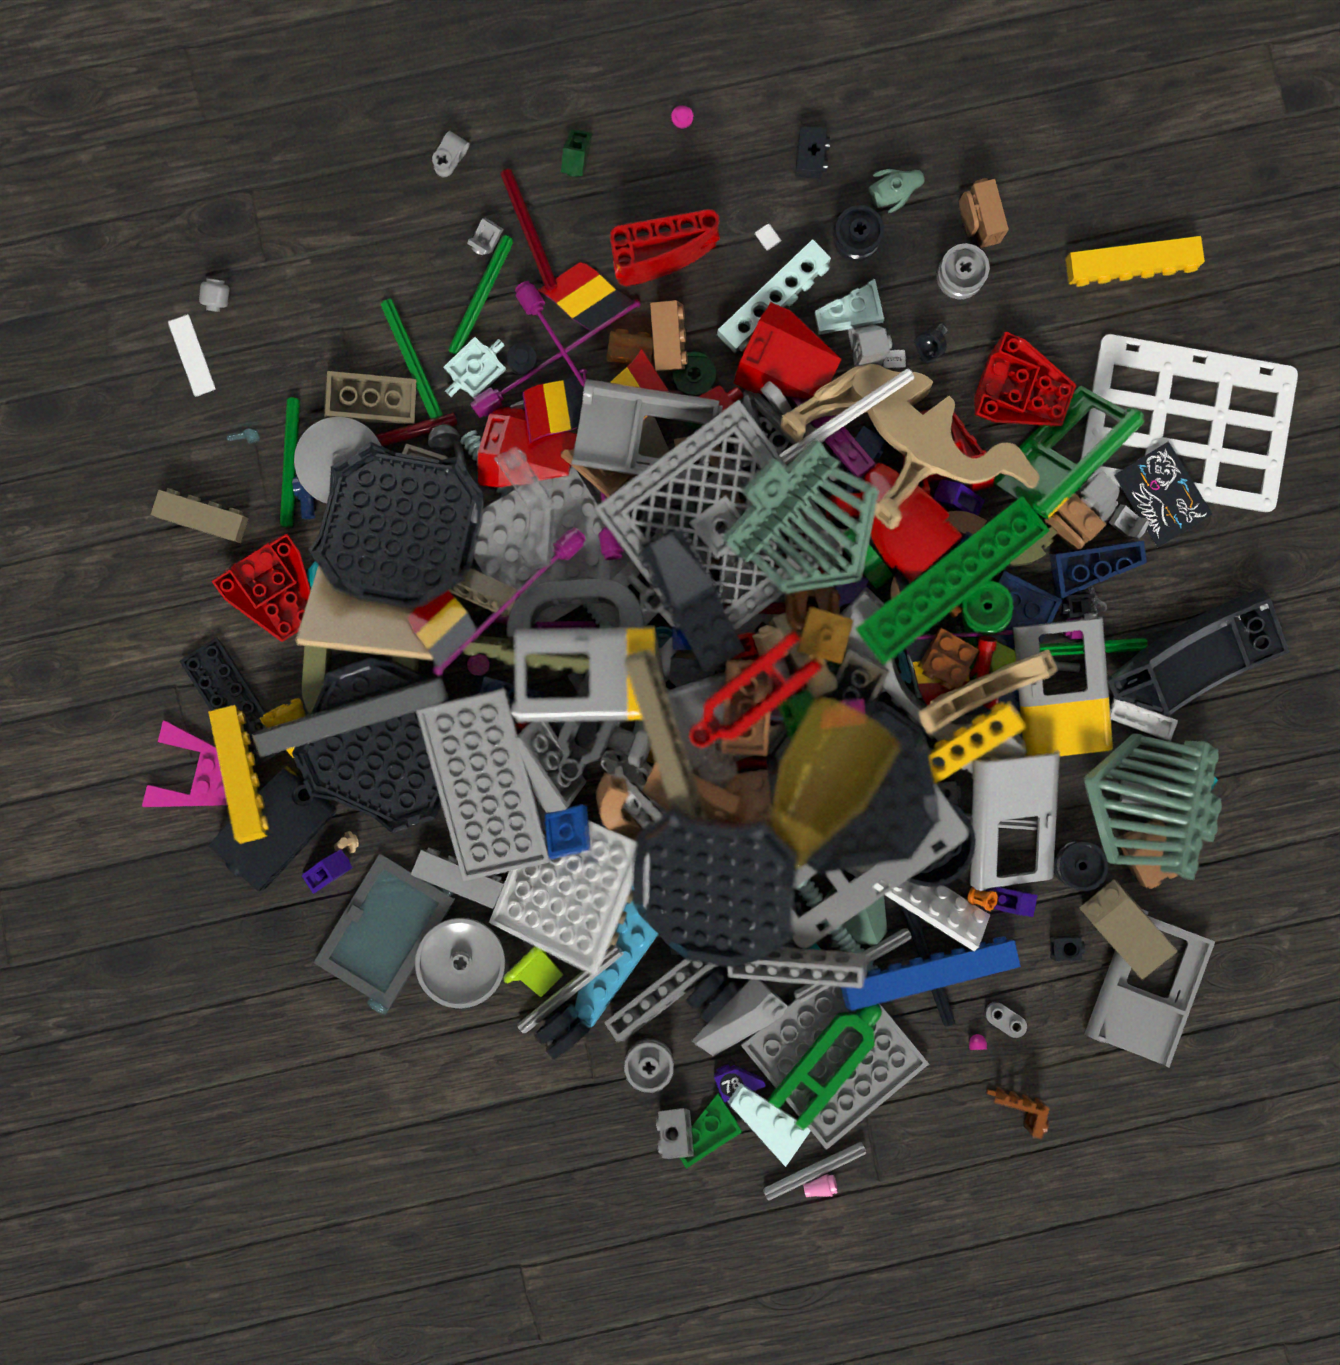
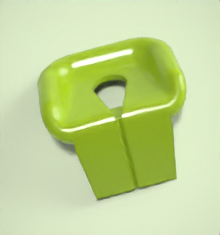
M534 946L505 974L504 982L511 983L512 981L521 980L542 997L563 976V973L546 954L547 951Z

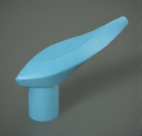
M902 650L897 654L899 659L898 666L902 672L900 676L903 681L911 683L910 668L906 655Z

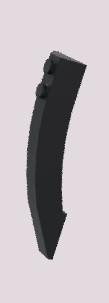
M1259 588L1200 614L1168 632L1136 654L1112 674L1107 681L1116 700H1125L1134 703L1135 706L1151 711L1153 709L1171 717L1172 713L1211 688L1249 669L1288 654L1290 651L1272 600L1263 588Z

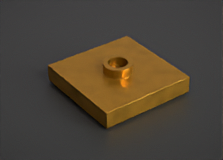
M809 607L800 637L802 640L799 641L797 651L842 663L854 619Z

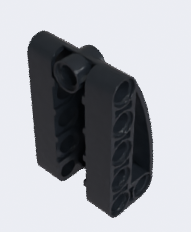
M289 765L282 769L258 792V795L261 794L264 802V808H261L262 815L266 816L269 829H266L267 837L240 844L235 840L232 822L230 821L209 844V847L226 862V867L233 874L244 878L258 892L266 889L337 812V809L324 798L311 796L308 801L304 800L302 791L306 788L304 784L305 779Z

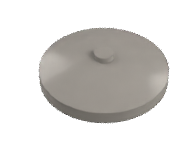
M330 417L320 420L303 433L297 444L294 456L297 477L311 496L327 504L330 492L331 466L344 458L347 460L358 453L357 450L370 442L381 446L379 440L367 426L354 419Z
M469 918L445 920L434 926L422 939L416 953V975L423 990L434 1001L451 1008L472 1007L488 999L498 988L505 970L503 946L497 935L479 921Z

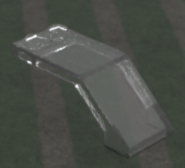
M517 447L500 453L494 459L530 510L527 546L518 553L532 571L548 567L551 564L555 502L526 462L525 454L517 449Z

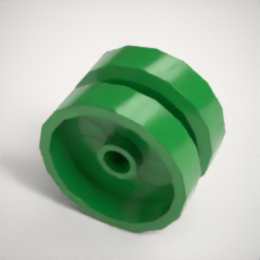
M987 581L963 601L964 619L968 627L982 635H995L1003 631L1009 625L1013 615V601L1008 589L1000 583ZM987 606L989 608L991 606L992 609L985 610L984 607Z

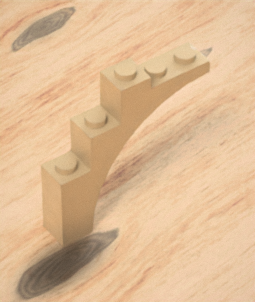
M1049 649L1004 665L991 674L971 680L961 688L939 695L931 701L929 706L919 712L922 725L926 728L928 734L932 733L984 703L1033 682L1050 677L1058 669Z

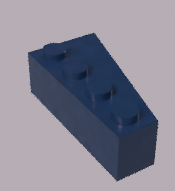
M1136 540L1050 554L1055 596L1058 598L1067 597L1072 593L1147 563L1144 541Z

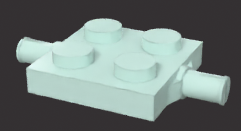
M474 337L444 366V369L452 376L454 381L445 390L446 393L452 397L461 388L475 398L484 392L506 370L495 355L505 345L498 339L489 348Z

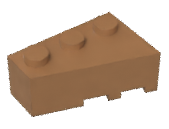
M677 300L650 303L655 371L685 370V364H688L687 351L684 350V342H686L684 305Z

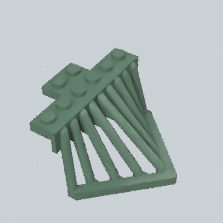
M813 439L786 469L775 458H772L742 490L752 503V506L722 537L734 554L746 562H749L751 559L785 593L858 582L863 574L879 492L871 484L836 468L839 464L838 460L829 456L821 443L816 439ZM832 475L864 491L863 501L830 482L826 477ZM821 486L857 508L861 512L859 522L820 494L816 488ZM807 498H812L857 533L855 543L815 510ZM798 507L853 555L851 564L804 520L797 510ZM790 518L845 571H838L837 568L832 566L793 529L787 519ZM780 528L827 573L820 574L817 569L781 537L778 529ZM771 539L809 576L802 577L801 573L770 546L768 540ZM761 549L792 579H783L759 555L758 551Z
M1132 734L1085 777L1086 789L1104 853L1109 863L1160 865L1161 872L1175 873L1185 879L1194 880L1195 873L1198 870L1197 861L1199 851L1202 848V840L1214 842V836L1218 829V815L1222 808L1221 798L1210 793L1214 783L1215 765L1218 762V749L1206 742L1185 741L1183 745L1146 737L1141 734ZM1139 745H1147L1179 752L1182 758L1137 749ZM1129 755L1131 757L1177 766L1179 771L1125 758ZM1118 765L1119 767H1126L1154 775L1171 778L1175 782H1177V784L1175 785L1167 783L1164 781L1128 773L1114 768ZM1106 776L1167 791L1174 795V798L1102 779ZM1100 788L1162 804L1171 809V812L1106 799L1102 796ZM1106 808L1160 819L1168 823L1169 826L1164 827L1108 818ZM1112 828L1162 835L1166 837V842L1116 838L1113 835ZM1117 847L1160 850L1164 852L1163 856H1120Z

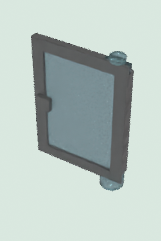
M379 854L314 963L370 997L367 1005L379 1013L386 1014L415 968L416 953L422 939L434 926L443 922L455 898L452 897L453 892L444 888L438 889L427 881L412 876V872L386 856Z

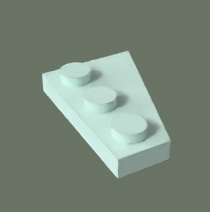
M875 279L868 282V285L851 291L849 295L842 299H837L816 310L815 318L819 335L883 323L884 316Z

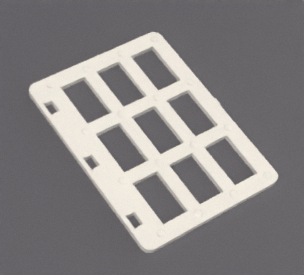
M1112 334L1102 338L1092 392L1113 404L1152 410L1149 434L1134 433L1123 445L1146 449L1145 455L1169 441L1176 454L1205 459L1201 484L1194 483L1205 502L1261 512H1270L1275 509L1298 372L1294 367ZM1127 344L1138 345V352L1126 350ZM1193 355L1206 357L1204 364L1193 362ZM1114 364L1159 372L1155 396L1110 389ZM1260 367L1272 369L1271 376L1259 374ZM1173 375L1217 382L1214 407L1169 399ZM1232 385L1277 393L1273 417L1229 410ZM1096 408L1090 409L1088 413L1081 460L1112 430V428L1103 427L1105 413ZM1166 414L1211 421L1208 445L1163 438ZM1226 424L1271 431L1267 456L1222 448ZM1219 462L1263 469L1261 493L1256 494L1216 487ZM1101 466L1089 478L1091 479L1103 471L1113 482L1120 486L1114 475L1121 470Z

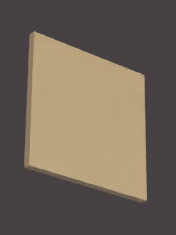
M318 566L297 636V644L433 659L429 650L413 632L407 618L417 607L401 608L362 601L337 592Z

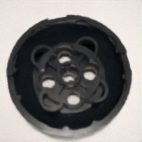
M950 801L948 803L966 826L968 836L964 841L943 854L940 860L933 861L907 879V881L924 887L946 885L961 876L973 859L976 845L973 826L965 813ZM941 839L933 844L931 848L934 852L939 851L946 844Z

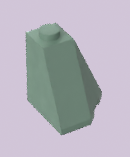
M835 887L823 898L824 901L838 892ZM884 896L843 923L844 927L858 944L876 945L887 933Z

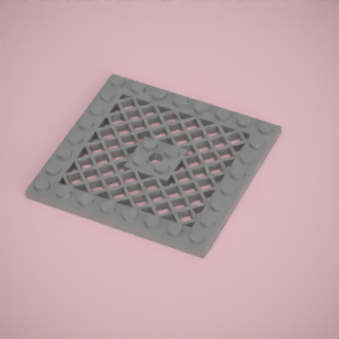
M739 400L594 508L649 583L651 575L647 568L644 570L638 560L640 556L638 552L643 550L642 544L650 541V527L662 529V534L672 528L675 531L682 529L683 532L693 533L691 546L693 552L695 553L696 550L707 552L706 564L703 563L701 567H705V573L709 572V568L721 570L719 582L714 581L718 585V592L722 596L723 586L734 588L733 600L724 599L725 603H731L724 612L734 631L785 593L764 572L757 571L758 566L754 562L753 570L741 569L743 559L738 556L737 568L726 567L727 555H737L733 551H728L730 547L722 537L741 518V515L735 508L745 509L746 512L751 507L747 497L746 505L734 503L736 492H742L744 489L737 487L738 476L749 477L750 483L757 475L754 474L755 465L762 470L772 458L778 460L784 469L788 467ZM733 433L736 438H729L728 436ZM722 442L721 452L710 451ZM727 442L738 443L736 455L725 453ZM742 446L750 457L741 456ZM704 455L703 466L692 464ZM709 455L720 457L719 468L707 467ZM724 457L736 459L734 471L723 469ZM740 460L751 461L750 473L739 472ZM686 469L685 479L674 478ZM691 469L702 470L701 482L689 480ZM707 471L718 473L717 484L705 483ZM722 473L734 475L732 487L721 485ZM669 482L667 493L656 492L659 488H661L663 485ZM673 482L684 484L683 495L671 494ZM689 484L700 486L699 498L687 496ZM704 487L716 488L714 500L703 499ZM720 489L731 491L730 500L727 496L719 500ZM651 495L649 507L638 505ZM655 496L667 497L665 509L653 507ZM808 497L807 500L810 502L813 508L817 510L822 516H824L822 512L819 510V508L816 506L814 501L810 497ZM671 498L682 499L681 511L669 510ZM686 500L698 502L696 514L685 512ZM702 503L713 504L701 514ZM798 507L797 510L804 520L837 552L844 547ZM633 509L632 518L630 519L627 512ZM637 509L649 511L647 523L635 521ZM653 512L664 513L663 525L651 523ZM668 514L680 515L679 527L667 526ZM684 516L695 518L689 523L693 529L683 528ZM791 520L790 525L797 533L805 534L804 539L809 542V536L801 529H796L795 523ZM722 521L726 524L727 530L724 534L716 532V522ZM636 525L646 527L645 537L642 535V533L639 531ZM698 536L707 548L696 546ZM790 537L788 538V543L793 548L801 549L798 545L793 544V540ZM768 541L772 548L776 550L778 545L773 541ZM814 541L810 544L826 560L830 558ZM803 550L799 552L815 569L819 567ZM711 554L715 559L723 555L721 566L710 564ZM786 554L785 560L801 573L802 577H806L808 574ZM761 556L764 560L769 561V565L773 568L774 561L770 557ZM780 567L775 570L783 579H792ZM725 571L736 572L735 584L723 583ZM741 573L752 574L750 586L739 585ZM756 575L767 576L755 586ZM656 589V593L659 595V597H662L659 590ZM738 589L749 590L747 593H745L743 596L737 599Z

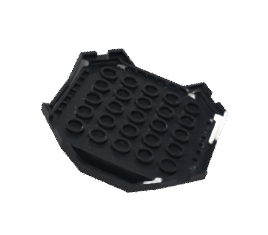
M370 442L357 450L358 453L347 460L344 458L331 466L329 498L319 535L309 548V552L333 589L337 592L362 601L401 608L422 607L464 581L472 566L482 525L484 495L458 457L442 460L396 453Z
M372 656L327 672L311 715L432 678L398 662ZM445 687L449 699L444 702L457 700L456 695ZM417 711L294 747L292 751L296 765L301 769L305 779L304 784L309 796L335 800L375 818L391 833L406 829L408 826L419 822L423 823L435 819L442 806Z
M884 702L863 703L864 724L819 728L817 714L810 741L793 745L785 727L768 750L767 755H765L778 836L784 843L788 842L799 853V860L818 874L911 860L939 820L934 781L923 729Z
M674 805L662 814L661 818L642 829L638 835L633 862V905L637 913L656 933L687 960L726 967H735L755 962L794 936L795 932L792 924L793 899L799 853L788 842L784 843L777 835V830L766 818L742 824H733L692 818Z

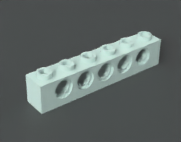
M812 239L718 329V337L734 353H737L739 350L744 351L760 319L754 315V311L757 309L765 311L770 302H772L769 297L773 294H777L781 298V301L775 304L781 307L786 305L790 307L798 299L797 294L800 291H807L813 285V279L817 275L821 277L830 268L828 265L831 260L829 255ZM805 264L810 265L812 271L804 272L801 266ZM792 279L797 285L795 287H788L785 281ZM746 324L750 330L743 333L738 330V326Z

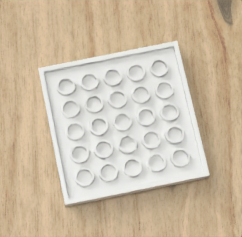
M537 801L536 806L542 829L546 830L544 814L547 813L539 801ZM588 820L591 850L551 859L549 863L509 871L489 923L591 974L597 975L633 884V862L637 842Z

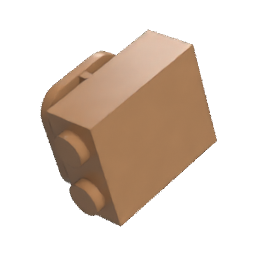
M983 178L977 180L970 191L963 193L959 201V207L967 236L972 237L975 234L979 248L1000 243L1009 229L995 179L988 180Z
M1075 493L1049 519H1045L1046 524L1049 527L1052 526L1057 531V535L1073 550L1081 549L1086 542L1090 541L1106 525Z
M1156 818L1145 823L1166 827L1163 820ZM1132 830L1117 837L1166 842L1165 836ZM1121 847L1123 856H1163L1164 852L1160 850ZM1128 865L1140 886L1149 887V889L1160 885V880L1166 877L1171 879L1178 876L1175 873L1161 872L1160 865Z

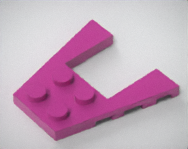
M163 721L158 742L200 752L190 794L147 785L142 807L228 805L216 747L168 721Z

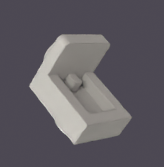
M482 218L473 238H470L467 244L472 246V250L480 255L491 253L503 228L487 218Z
M1121 504L1109 521V524L1122 535L1133 539H1140L1150 523L1148 519L1139 517L1126 505Z

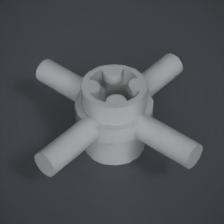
M632 573L627 580L641 594L639 601L643 615L647 612L652 614L660 613L674 627L670 619L673 617L671 612L663 607L660 597L653 587L647 588ZM649 595H658V605H649L647 603Z

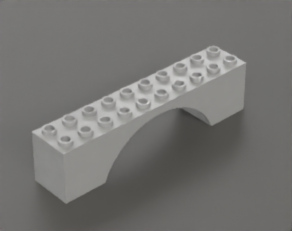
M866 587L840 613V616L854 619L844 654L846 656L851 648L890 670L882 691L885 692L887 690L893 696L891 700L899 708L903 706L908 711L907 715L913 722H919L922 725L919 712L929 705H926L917 698L907 687L898 672L894 657L882 665L855 630L858 625L885 605ZM989 711V712H986V713H983V714H984V716H987V715H989L990 713H992L993 711ZM982 714L961 715L937 731L929 734L926 728L923 731L931 739L935 737L938 741L944 738L949 740L954 737L953 733L963 726L968 728L973 725L972 721ZM993 720L990 726L995 730H999L1003 727V724L999 720ZM979 732L971 734V738L975 742H980L984 739L983 735ZM1016 733L983 755H992L998 759L1022 757L1027 752L1025 741ZM956 744L952 746L954 753L961 754L964 752V748L961 745ZM974 760L962 767L963 770L967 768L972 773V779Z

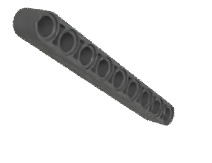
M436 677L272 726L253 733L252 737L259 755L265 756L433 706L449 698L442 678Z

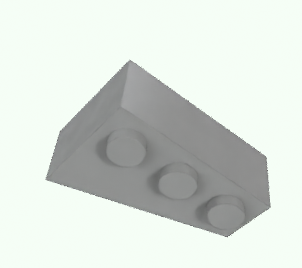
M874 324L847 329L855 367L870 363L882 366L889 354V349L892 348L891 337L886 335V330Z
M1103 471L1086 481L1075 493L1105 524H1107L1117 510L1115 507L1118 505L1116 499L1119 496V486Z

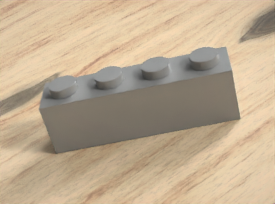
M431 847L420 851L411 873L412 876L492 909L496 906L505 883L501 881L502 877L497 874L463 881L457 858L450 855L448 858L440 855L439 850Z

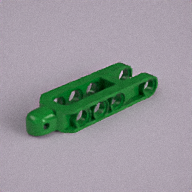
M874 1004L858 1008L854 1012L837 1013L770 1095L768 1102L778 1109L801 1081L806 1084L815 1094L808 1101L806 1109L797 1121H794V1124L801 1130H805L875 1046L873 1027L882 1016L881 1006ZM853 1026L863 1035V1039L853 1051H849V1056L839 1068L836 1067L835 1073L829 1081L821 1086L808 1075L809 1071L846 1027Z

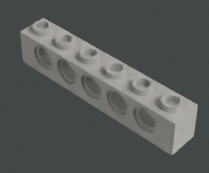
M783 947L776 948L758 961L728 967V977L856 988H863L867 974L866 954Z
M687 959L683 960L604 1022L616 1041H625L720 965Z

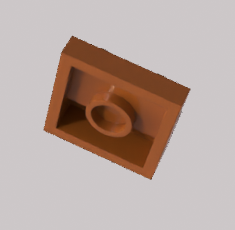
M939 628L918 667L923 669V675L932 680L937 677L942 680V686L952 691L954 688L962 687L971 671L969 667L979 649Z

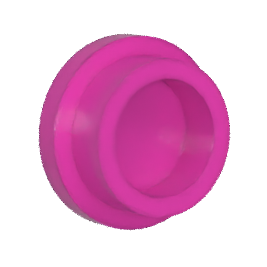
M687 106L676 107L672 112L673 124L679 128H686L691 125L693 121L692 110Z
M482 654L472 655L467 662L468 670L473 675L479 676L484 675L490 665L488 658Z

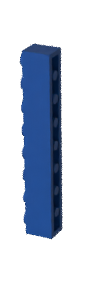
M1006 936L993 939V943L986 944L985 942H980L979 947L975 951L970 948L958 947L951 949L952 953L944 955L943 952L931 954L930 959L914 958L909 960L910 964L901 965V963L888 965L889 969L880 971V968L868 970L863 988L841 986L845 1007L854 1010L1021 967L1015 941L1006 939Z

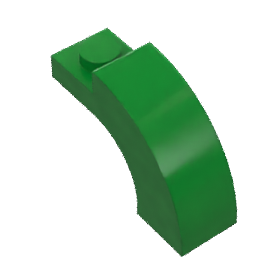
M850 528L844 535L855 543L857 533ZM868 544L863 574L878 591L894 575ZM843 547L844 551L852 559L853 555L851 554V552L847 548Z

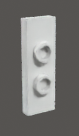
M1113 698L1110 707L1111 720L1166 741H1171L1178 720L1135 706V704L1125 700H1116L1115 698Z

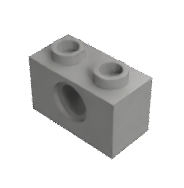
M690 1110L659 1111V1117L656 1118L657 1130L660 1131L661 1140L658 1141V1150L662 1154V1158L672 1159L694 1156ZM673 1128H676L678 1131V1136L675 1140L670 1138V1132Z

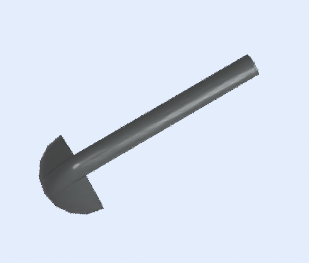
M446 424L434 427L428 435V445L435 449L453 446L455 456L460 459L467 470L463 447L457 430Z

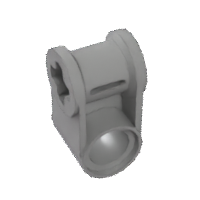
M448 131L432 157L435 172L442 177L449 176L466 154L469 142Z

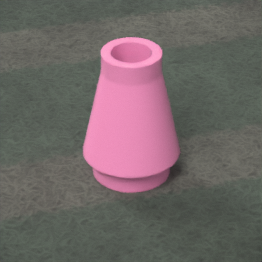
M826 1174L809 1183H805L804 1191L806 1197L833 1196V1194L838 1193L835 1176Z

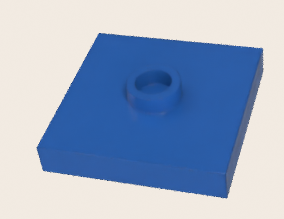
M580 805L544 814L548 858L555 859L591 850L587 806Z

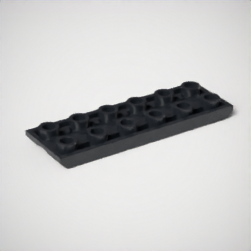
M217 637L179 661L211 711L235 705L240 711L244 712L246 724H243L244 731L248 732L251 744L248 745L249 753L252 752L255 760V765L252 766L253 770L284 751L265 756L259 755L252 734L266 729L260 720V717H264L263 715L266 714V711Z

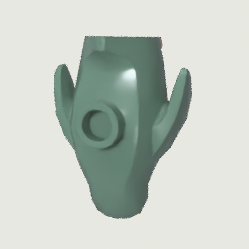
M887 169L873 174V177H884L871 185L868 192L875 208L895 204L888 211L892 213L907 202L911 193L916 188L922 186L925 178L920 170L900 171Z

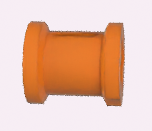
M972 887L968 893V902L971 905L978 904L983 906L985 910L991 911L997 904L998 896L994 891H979Z

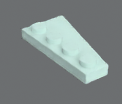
M741 1083L728 1100L732 1108L786 1167L811 1130L808 1127L805 1130H801L794 1124V1121H797L796 1118L780 1108L776 1109L768 1100Z

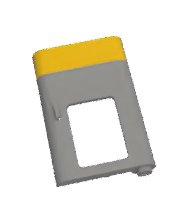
M654 628L515 630L516 703H512V717H517V722L643 720L625 666V657L628 654L646 649L651 650L655 656ZM528 653H588L590 656V696L588 698L528 699L525 691V655Z

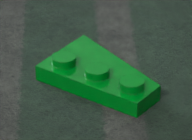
M719 1093L691 1127L694 1156L681 1157L680 1159L687 1169L743 1132Z

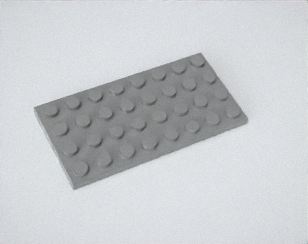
M506 688L416 710L463 881L549 863L551 859L548 858V848L530 779L516 741L518 733L514 718L512 717Z

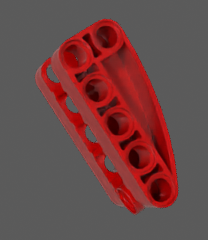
M703 210L615 227L611 231L610 238L616 279L623 286L644 283L673 273L701 258L714 248L717 241L720 240L718 214L713 210ZM685 223L692 225V227L689 228H681V226ZM663 227H667L671 230L662 233L659 232V230ZM641 231H645L649 234L637 237V234ZM619 235H623L627 238L615 241V238Z

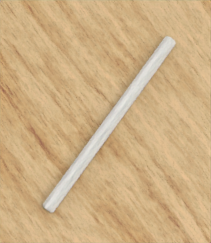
M909 369L904 370L779 454L787 465L813 439L821 442L913 380V373ZM758 468L754 474H758L761 470ZM745 477L742 480L745 487L749 483V477Z

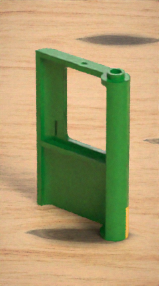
M1080 385L1073 393L1062 426L1041 425L1019 447L1039 474V481L1035 488L1027 487L1017 478L1001 473L995 476L993 484L1016 500L1023 496L1036 513L1049 519L1143 425L1144 421L1142 418L1144 416L1136 408L1124 410ZM1092 408H1096L1119 421L1078 464L1052 450V447Z

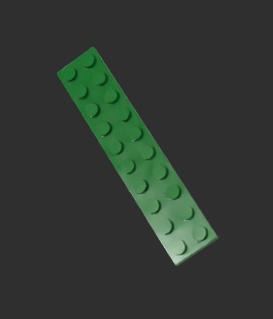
M1021 496L855 628L856 632L881 664L884 665L1050 530L1026 499Z

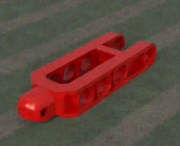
M795 630L784 636L704 701L702 720L695 724L689 733L690 740L695 746L706 747L717 738L735 740L823 668L820 661L814 657L784 680L772 666L786 654L787 649L802 640ZM764 670L777 687L730 725H722L714 715V709L724 700L731 699L734 692L743 685H748L755 675Z

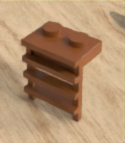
M997 1087L996 1091L987 1089L986 1094L996 1096L994 1099L995 1103L1027 1111L1023 1127L1033 1137L1042 1139L1043 1133L1047 1132L1049 1125L1047 1120L1049 1107L1040 1098L1035 1097V1101H1032L1025 1094H1022V1098H1020L1014 1091H1010L1008 1095L999 1087Z

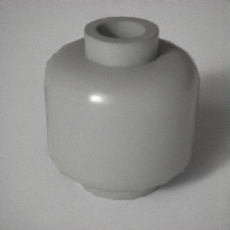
M207 278L206 282L201 283L199 302L206 305V310L220 312V308L228 306L230 289L224 284L225 281Z

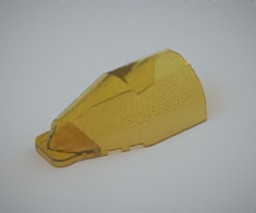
M819 698L814 702L781 761L770 823L777 830V835L784 843L788 842L799 853L797 870L804 865L811 853L827 841L839 828L847 824L853 816L865 808L900 749L898 740L879 723L843 703L827 698Z

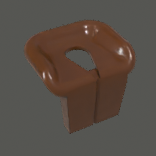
M820 587L785 593L786 619L789 625L796 630L803 631L807 617V603H817L819 610L840 615L839 593L835 588Z

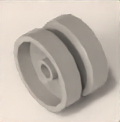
M965 243L952 247L938 266L936 276L939 287L951 298L959 300L970 298L979 291L988 278L990 270L989 260L984 251L976 245Z
M644 1038L636 1041L629 1048L626 1054L624 1070L629 1083L642 1092H655L661 1090L669 1083L673 1075V1056L671 1050L664 1042L656 1038ZM650 1061L653 1066L647 1067L646 1062Z

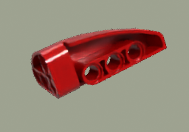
M877 463L863 475L861 480L876 487L879 492L877 502H879L895 486L900 473L884 464ZM918 486L899 505L898 509L901 519L898 521V526L891 530L874 515L870 533L877 549L891 568L897 565V569L910 583L962 536L949 520L945 523L949 513ZM861 490V500L863 501L865 492Z

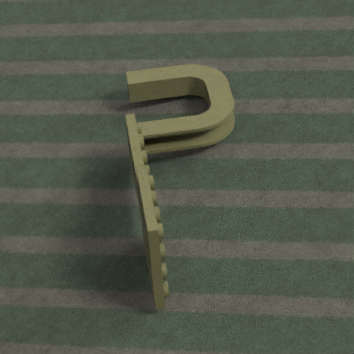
M478 635L462 650L467 655H477L478 652L486 653L487 657L505 660L507 664H515V643H512L508 638ZM304 645L302 696L310 715L321 692L326 673L331 671L332 648ZM528 653L525 655V662H527L528 666L540 667L541 664L550 665V668L558 670L564 669V667H572L573 671L586 672V669L590 670V656L588 653ZM392 655V661L418 672L419 658Z

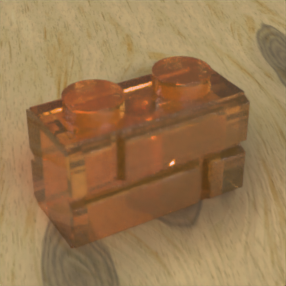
M616 329V332L611 331L607 361L631 364L642 349L651 363L654 348L653 337H650L651 334L646 332H638L637 335L629 334V331L625 329Z

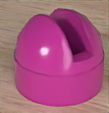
M976 1034L970 1038L969 1050L987 1049V1042L982 1035Z

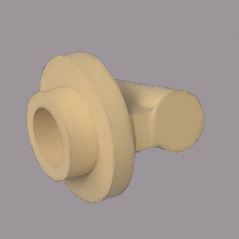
M351 831L345 832V838H341L334 845V849L339 851L340 849L347 848L349 853H355L358 847L357 836L353 835Z

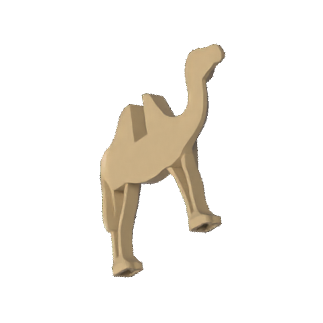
M871 363L854 367L832 382L822 386L810 400L783 415L780 427L795 442H799L803 439L806 429L805 425L823 416L839 415L901 372L891 371L881 365ZM912 372L914 375L913 380L865 411L880 435L905 456L904 468L895 486L885 495V498L877 502L874 513L891 530L898 526V521L901 519L898 509L901 502L915 490L921 480L930 474L938 473L964 483L974 484L987 481L1001 473L1017 478L1030 488H1035L1039 481V474L1015 444L1000 443L992 447L980 458H969L963 455L956 447L950 433L955 402L950 396L924 415L913 407L926 397L930 391L933 381L926 375Z

